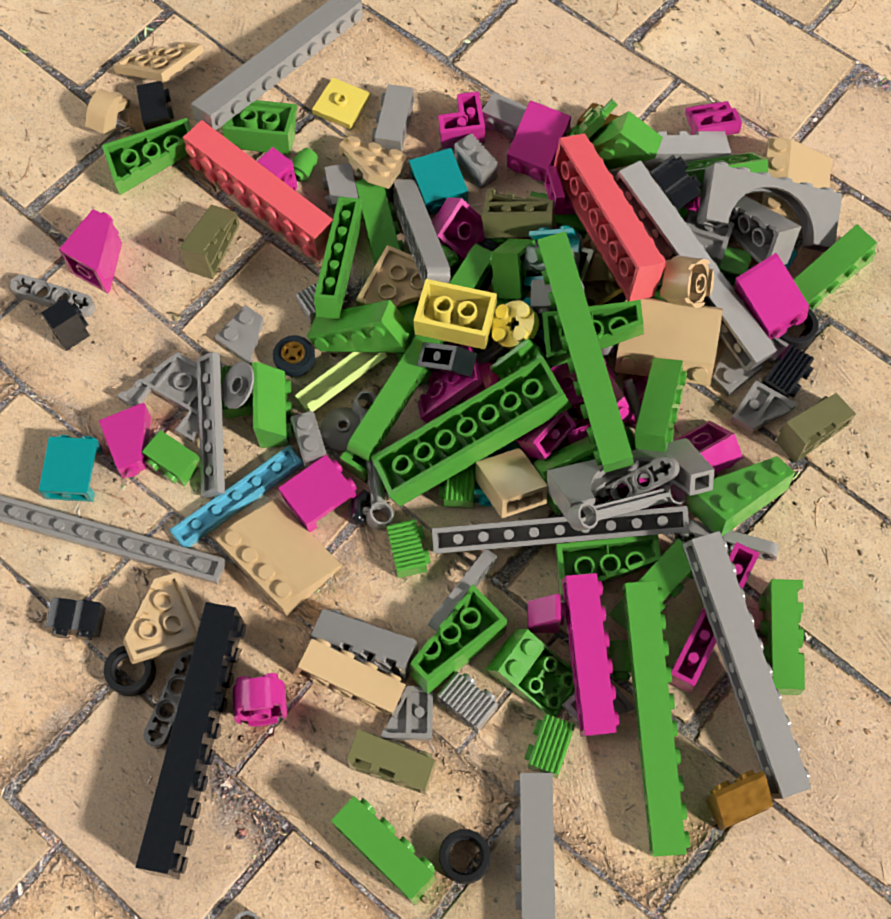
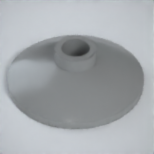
M244 361L237 362L229 369L222 386V399L228 408L237 409L241 407L251 394L254 384V372L249 363Z
M341 407L329 412L322 420L320 426L323 442L332 450L344 452L347 449L349 440L360 424V417L356 416L352 408ZM347 424V427L341 429L339 425Z

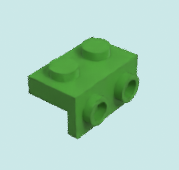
M526 339L518 343L505 356L498 358L490 366V369L499 376L500 380H503L542 356L546 362L547 360L540 347L531 340Z

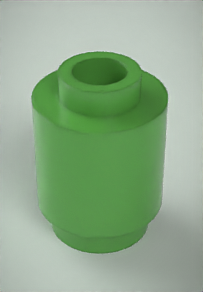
M303 148L299 151L292 161L297 182L307 181L317 165L318 156L309 148Z

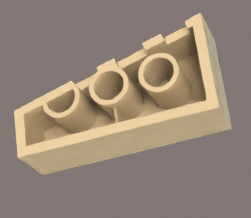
M321 638L310 640L293 675L301 678L304 673L310 676L309 678L312 680V683L318 686L328 687L331 685L333 690L343 697L352 698L354 695L357 697L356 701L359 704L387 716L393 714L406 684L400 682L401 678L389 672L385 675L377 671L378 667L368 661L361 663L355 660V656L346 650L341 649L338 652L330 648L331 644Z

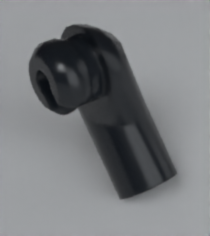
M365 489L349 504V519L354 521L357 526L362 525L366 521V516L363 514V506L370 501V494Z

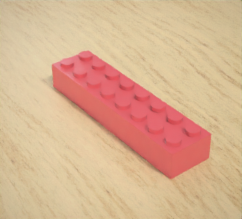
M203 120L183 136L186 145L185 150L190 157L189 162L195 170L204 172L212 183L217 182L226 194L235 196L243 207L248 206L256 217L260 220H266L274 231H280L291 244H297L301 247L305 255L310 258L314 257L317 261L324 257L333 222L331 217Z
M585 133L559 138L554 166L557 168L564 194L628 301L654 297L666 264L664 256L656 248L654 240L646 232L642 221L634 213L632 205L624 197L622 189L614 181L613 175L609 173L603 159L599 157L593 143L589 141Z

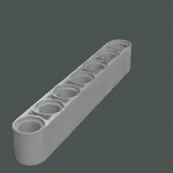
M396 179L389 188L390 198L423 284L426 279L449 283L450 267L415 180Z

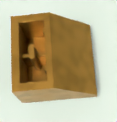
M753 769L739 775V778L734 780L733 784H730L728 780L716 785L710 791L711 795L705 802L720 831L764 812L773 806L766 775L763 770L756 774Z

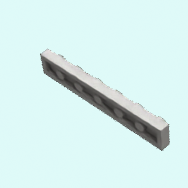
M215 352L197 358L201 497L212 498L225 493L220 354Z

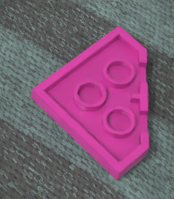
M449 342L447 344L452 346H458L475 353L474 347L461 345L452 342ZM477 359L475 360L472 377L432 372L428 380L431 385L426 395L421 394L417 402L420 419L428 423L483 384Z

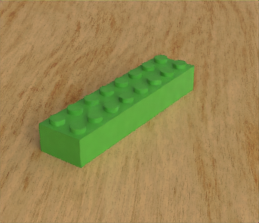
M542 356L371 456L389 497L399 506H402L566 411L572 405Z

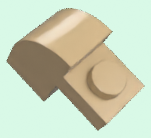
M99 89L94 93L88 104L85 127L103 134L116 129L117 114L130 107V99L122 97V94L118 92Z

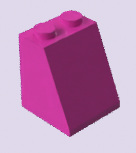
M530 100L507 153V167L514 172L528 175L534 180L545 182L547 167L554 166L559 138L569 136L567 133L570 130L571 116Z
M92 209L61 246L59 251L72 274L103 292L109 293L122 242L118 235L119 232L113 224L112 217L105 212L100 213Z
M774 253L735 278L736 294L743 300L747 309L759 322L760 327L768 338H779L786 333L789 327L794 324L797 326L806 320L809 304L777 253Z

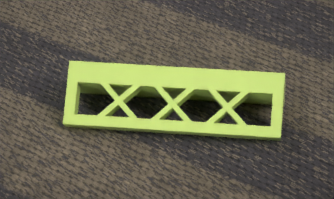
M353 352L294 397L305 412H313L386 358L387 355L385 352Z

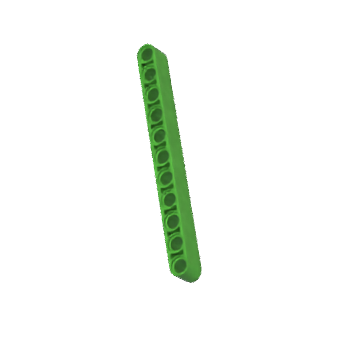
M475 244L449 284L479 290L492 270L489 260L493 251ZM420 335L415 336L349 440L347 451L368 462L372 460L371 456L378 452L428 372V369L417 366L423 342L445 345L446 341Z

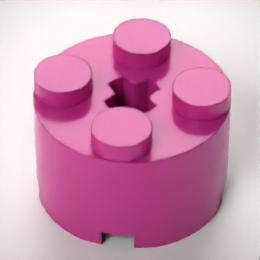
M267 673L262 677L256 678L241 676L236 679V684L232 689L234 721L241 724V720L248 721V726H267L278 723V717L283 716V720L287 717L285 683L278 679V674Z

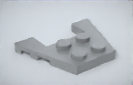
M177 352L154 368L153 373L144 379L140 378L134 383L135 386L126 392L122 391L117 397L123 403L133 407L143 403L152 391L187 411V415L175 431L181 437L195 444L199 435L197 363Z

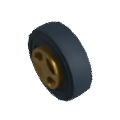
M298 335L287 336L276 344L273 350V361L277 369L285 371L286 376L299 377L306 374L313 367L315 350L311 342L305 337Z

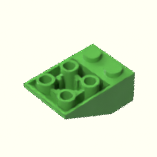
M514 629L486 668L492 676L544 714L557 717L563 708L562 704L570 698L575 690L572 667L528 629Z

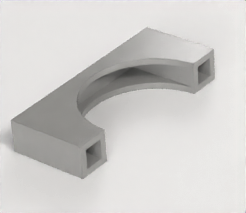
M715 162L713 165L705 168L697 218L698 224L716 228L728 224L734 206L745 194L766 192L781 198L795 212L802 229L803 248L825 252L835 244L843 194L836 193L834 189L828 187H813L812 183L792 182L791 178L787 177L774 178L767 172H750V169L746 167H729V164L725 162Z
M687 438L668 443L666 452L642 449L633 450L631 452L634 465L604 473L602 465L597 466L595 459L547 470L548 493L568 521V511L573 505L585 502L595 505L594 496L603 487L658 458L673 457L677 460L680 467L679 473L668 482L683 489L689 496L713 490L714 468ZM664 463L665 467L655 471L657 475L660 473L669 474L668 470L671 468V465ZM643 472L639 478H650V476ZM581 509V519L583 522H585L586 517L583 510Z

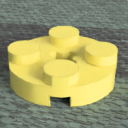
M511 301L507 304L499 305L495 310L492 322V338L509 350H513L518 343L526 339H533L539 327L537 313L523 301ZM513 322H519V325L515 326L514 330H512L511 326Z

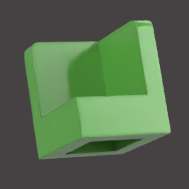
M346 449L340 456L341 466L366 482L368 478L365 460Z

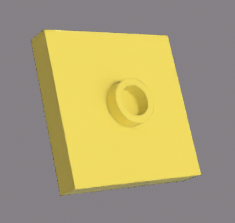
M332 78L312 108V113L351 130L370 100L371 93Z

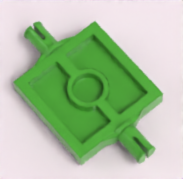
M611 98L603 108L600 105L595 109L593 107L590 108L583 116L585 120L579 126L575 124L567 134L573 136L585 133L589 139L606 122V117L609 116L618 104Z

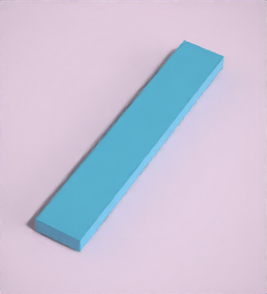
M288 445L226 489L224 494L213 498L169 531L180 546L185 548L191 547L302 468L304 462L292 447Z

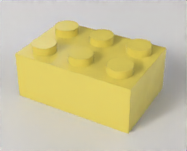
M426 279L414 317L415 335L486 349L497 307V294Z

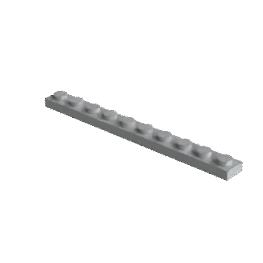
M0 495V523L175 573L178 572L179 574L217 585L226 565V560L221 557Z

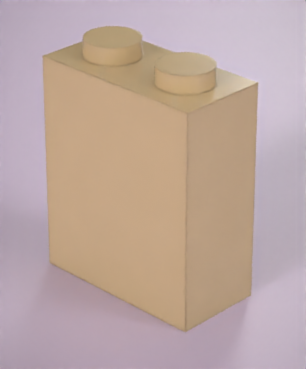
M521 448L476 462L475 480L501 518L547 504L548 485Z

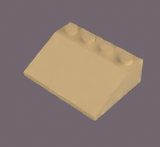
M769 136L763 157L768 159V173L771 174V177L791 178L792 182L812 183L813 187L816 188L830 187L832 158L792 139ZM760 192L759 204L800 225L795 212L785 201L773 194Z
M640 299L644 334L618 343L614 372L649 377L653 357L682 360L683 371H687V383L710 386L723 308L710 306L694 308L669 303L667 300Z
M277 499L238 520L216 539L221 550L286 617L342 567V564Z

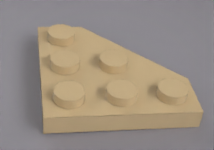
M181 42L177 43L178 47H172L167 50L165 47L148 50V54L137 57L136 54L127 55L115 63L113 67L115 73L128 77L134 76L141 79L165 82L174 73L181 71L189 62L195 61L196 57L204 52L202 44Z
M346 136L339 144L338 153L341 156H347L349 158L348 163L356 171H362L364 173L363 178L368 183L387 189L391 187L407 164L408 155L403 154L400 150L386 149L377 143L361 141L358 137Z
M387 245L356 298V305L362 306L391 300L397 308L419 301L424 284L413 256Z
M178 572L153 580L128 629L123 644L132 664L195 644L200 622Z

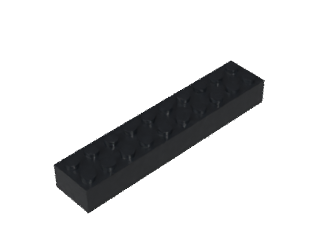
M205 602L135 867L147 874L179 880L180 874H184L186 871L188 858L185 855L187 847L191 846L194 840L195 831L192 830L194 819H198L201 812L200 795L201 792H205L208 784V776H205L208 765L211 766L214 760L215 750L212 748L214 740L220 736L221 724H219L221 713L224 714L227 708L228 699L225 696L227 688H231L233 684L234 673L231 672L233 664L239 660V640L244 638L246 632V624L236 607Z

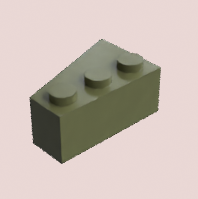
M488 189L481 214L485 238L530 237L529 231H538L542 227L555 229L554 200L529 195L525 199L515 197L513 192H507L504 195L496 193L495 189Z
M211 204L179 247L188 272L210 279L214 278L240 225L235 211Z
M837 393L830 397L825 396L813 407L806 409L801 414L787 421L779 430L780 435L776 442L797 463L847 427L854 419L856 413Z
M357 729L346 759L351 770L424 795L427 793L436 766L435 759H432V754L422 750L415 752L407 749V746L394 741L390 742L382 739L380 736Z

